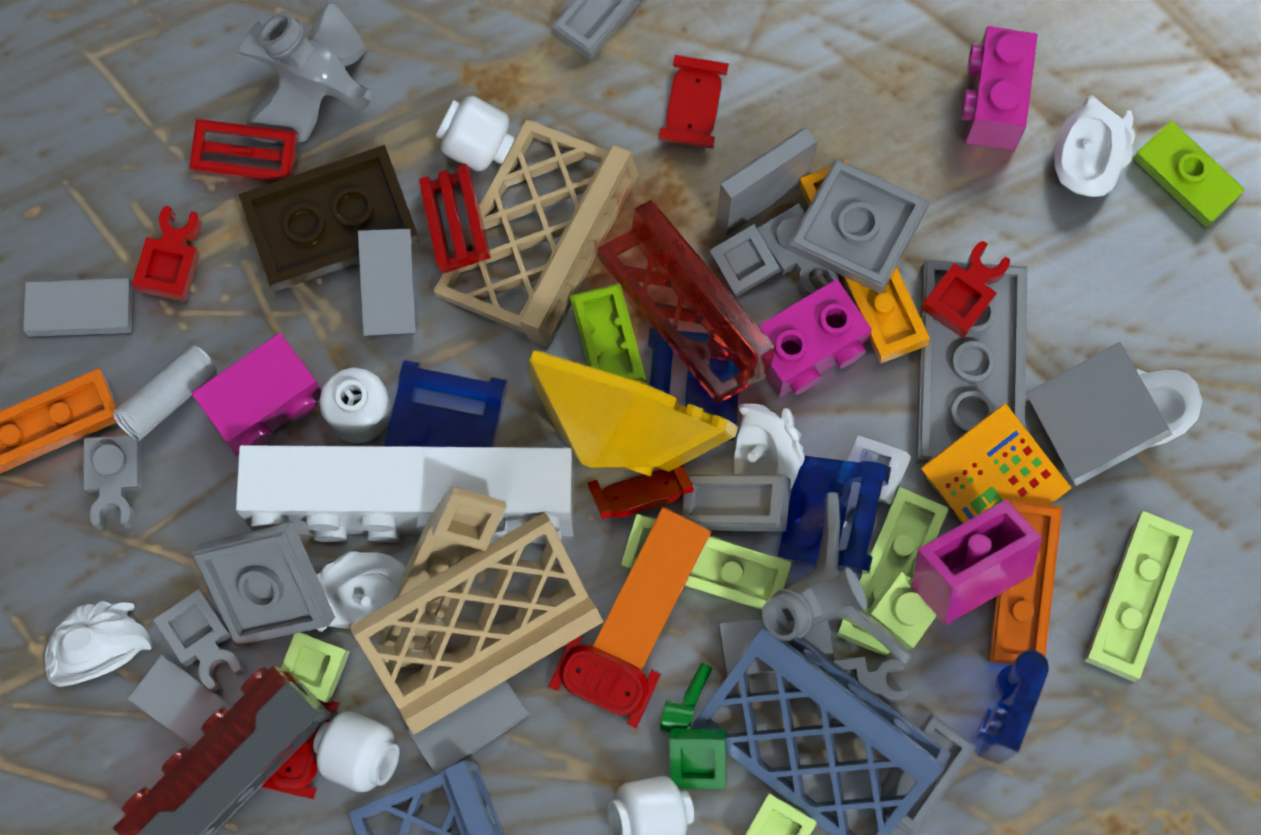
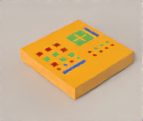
M1006 403L1000 405L919 468L961 524L1006 499L1051 505L1071 489V486Z

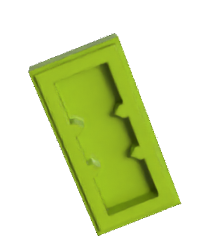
M1172 120L1141 147L1133 157L1137 164L1205 228L1211 225L1246 190Z
M621 284L570 295V302L587 366L646 384V376Z

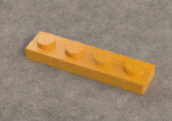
M831 166L800 178L799 187L808 206L813 201ZM898 268L895 269L883 294L840 275L849 297L872 329L869 341L880 364L929 345L930 337Z

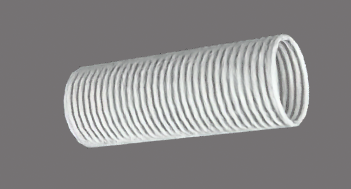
M190 344L186 350L167 364L164 369L147 381L142 388L113 411V416L130 437L140 441L156 425L158 426V423H161L163 419L168 417L173 410L190 398L193 391L204 385L212 376L214 377L217 374V368L212 359L200 347Z

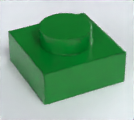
M671 728L669 738L670 778L677 787L726 789V729Z

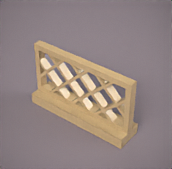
M526 119L480 204L485 230L503 223L510 242L490 249L491 259L442 274L433 290L436 297L525 333L531 342L549 348L571 306L570 295L577 294L639 175L632 153L614 145L609 151ZM533 138L551 144L556 155L531 166H527L524 157ZM559 148L564 149L568 152L561 154ZM584 158L599 163L592 177L572 184L566 165ZM519 164H521L522 169L516 171ZM561 168L567 186L538 196L532 178ZM527 181L533 199L505 209L501 197L506 188ZM583 193L580 201H578L577 195ZM572 198L575 210L570 220L549 227L543 208ZM496 207H498L499 212L493 214ZM537 210L544 230L516 240L509 221ZM469 224L464 233L467 252L475 250ZM561 236L556 245L554 238ZM548 241L552 250L548 262L526 271L520 251ZM514 254L520 274L492 283L486 264ZM480 266L486 284L485 287L467 294L453 289L461 273ZM537 280L534 288H532L531 282ZM525 284L529 297L520 315L502 309L497 295ZM491 298L492 304H489L482 300Z
M544 512L489 544L486 551L479 550L349 627L398 707L411 732L415 735L603 623V620L596 606L589 598L551 520ZM544 535L547 543L539 562L519 559L525 545ZM555 558H556V560H557V562H558L559 565L553 564ZM488 567L499 569L491 590L471 587L475 575ZM514 571L533 574L525 595L505 592ZM548 576L567 580V584L545 597H539ZM438 596L451 598L443 618L422 615L426 604ZM465 600L486 602L477 623L457 620ZM499 605L519 607L516 614L497 625H491ZM389 625L402 627L394 647L373 644L369 638ZM416 628L437 631L430 651L409 649ZM451 633L472 635L467 643L450 653H443ZM382 659L389 660L387 666ZM403 662L424 664L423 668L399 683L395 682Z

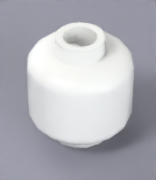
M472 95L465 97L461 103L455 100L452 101L435 135L442 139L440 149L445 156L460 164L467 163L470 169L477 172L487 169L492 160L502 164L515 137L507 133L510 124L508 114Z
M353 367L340 370L327 380L321 390L319 399L321 415L332 433L343 441L352 443L371 441L382 434L390 422L392 406L388 391L380 378L366 369Z
M346 711L336 716L331 723H324L319 728L313 743V750L317 753V768L325 779L356 792H368L377 785L382 786L387 783L396 769L400 755L399 747L395 744V736L390 727L357 712Z
M656 776L624 783L616 792L615 800H611L608 803V821L612 835H686L687 824H691L694 821V808L690 795L685 790L679 791L677 785L667 776Z

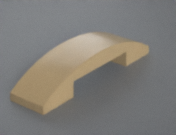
M452 486L440 500L429 518L406 566L394 600L479 551V549L486 551L504 514L506 501ZM438 596L426 604L422 615L443 618L451 598ZM393 625L385 627L379 645L394 647L402 627ZM416 628L409 649L430 651L437 631ZM403 662L401 667L419 671L423 668L424 664Z

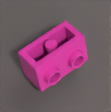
M987 26L981 44L972 43L967 74H974L972 90L966 89L961 110V120L968 121L966 144L1011 151L1016 150L1027 126L1038 33Z
M836 279L749 330L746 348L778 397L791 390L796 395H799L812 388L822 379L821 372L835 364L840 369L847 367L862 357L866 352L864 347L868 342L872 329L839 280Z
M280 332L191 394L237 457L240 446H265L272 439V432L289 420L297 422L307 417L317 407L316 401L320 399L321 390L314 377Z
M1006 499L919 548L912 587L946 626L1032 576L1042 537Z

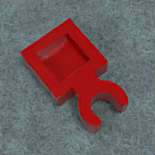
M164 206L158 219L159 226L163 232L161 240L146 237L132 286L137 292L186 302L200 257L197 248L188 246V243H191L199 236L202 222L198 213L191 211L187 224L181 228H174L172 224L175 220V213L172 207Z
M984 241L976 244L971 251L967 261L968 270L966 271L956 263H953L921 307L922 310L963 339L997 294L986 284H993L1001 280L1010 265V259L1005 256L997 267L988 268L984 266L980 260L988 246Z

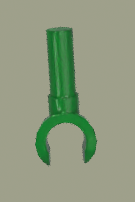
M705 663L700 664L685 692L683 703L666 699L660 724L661 731L670 733L671 728L690 729L698 697L713 670L712 667Z

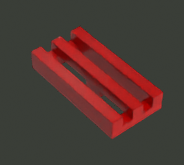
M196 118L189 169L197 172L276 182L294 176L292 173L293 164H296L297 157L295 149L296 144L299 142L300 134L296 131ZM206 132L279 141L284 142L283 151L209 142L205 141ZM203 152L281 162L280 170L205 161L202 160Z
M467 163L457 166L458 172L450 174L448 170L438 172L439 178L430 180L428 176L418 179L437 267L442 274L491 259L474 180ZM459 186L462 188L475 250L467 252L453 189ZM440 192L443 195L456 254L455 257L451 258L436 196Z

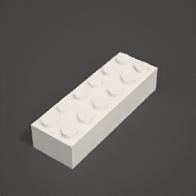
M240 446L236 511L252 531L293 522L298 534L314 535V540L319 542L340 543L347 541V535H368V540L371 542L396 543L400 541L401 535H421L438 503L453 486L506 501V509L489 544L544 512L551 520L562 542V536H573L574 468L572 448ZM544 535L532 541V543L546 544L547 541Z

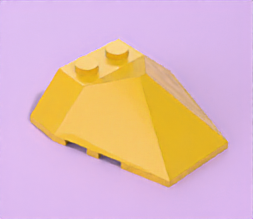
M533 350L528 361L526 371L558 436L568 448H572V453L582 465L591 468L622 467L651 477L654 467L670 472L736 436L738 426L729 420L705 413L703 409L694 405L682 406L676 402V397L641 382Z

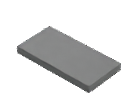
M924 260L921 278V307L953 263H956L966 271L968 270L967 263ZM983 264L988 268H994L998 266L996 264ZM1009 265L1001 280L993 284H986L997 294L964 339L920 309V318L927 330L930 341L928 346L919 349L916 464L927 463L1004 403L1008 405L1025 427L1027 266Z

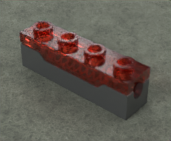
M272 666L269 670L266 667L260 668L241 686L240 690L244 695L229 710L223 707L207 719L201 727L204 735L190 750L187 747H183L164 763L161 771L165 775L150 790L148 787H144L127 800L121 809L125 815L113 829L118 835H214L332 714L302 683H299V679L288 668Z

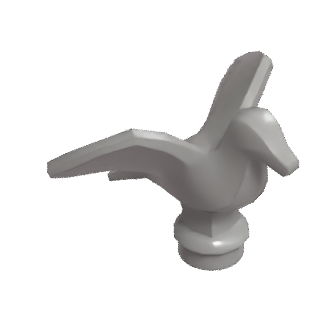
M330 2L320 11L308 40L305 37L303 23L298 19H294L287 12L273 15L263 25L258 21L245 35L238 53L267 63L279 75L278 86L256 108L247 120L246 125L296 131L300 134L299 142L307 141L317 122L319 106L323 96L331 95L356 112L363 111L370 104L374 92L353 80L345 67L357 62L366 49L357 30L333 2ZM252 138L262 142L284 144V142Z
M827 493L824 527L817 562L814 568L801 580L788 587V590H778L764 604L762 610L764 625L772 636L782 641H788L793 638H802L810 631L812 625L827 620L843 619L868 632L899 660L907 663L912 657L907 649L888 629L862 610L867 607L866 597L854 572L850 568L844 569L841 573L838 572L840 536L839 498L837 493Z

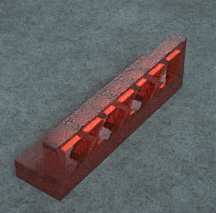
M652 199L635 207L632 230L599 246L597 249L598 259L615 280L621 284L624 291L717 404L769 376L776 346ZM636 246L648 260L647 268L641 269L625 266L617 256ZM649 284L671 288L678 296L677 306L654 302L648 294ZM679 320L701 324L709 333L707 343L685 339L678 331ZM710 358L731 361L741 373L721 383L709 369Z

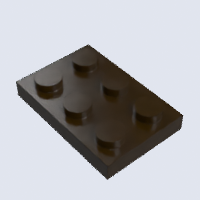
M385 145L238 194L273 292L360 263L358 231L411 229V245L420 242Z

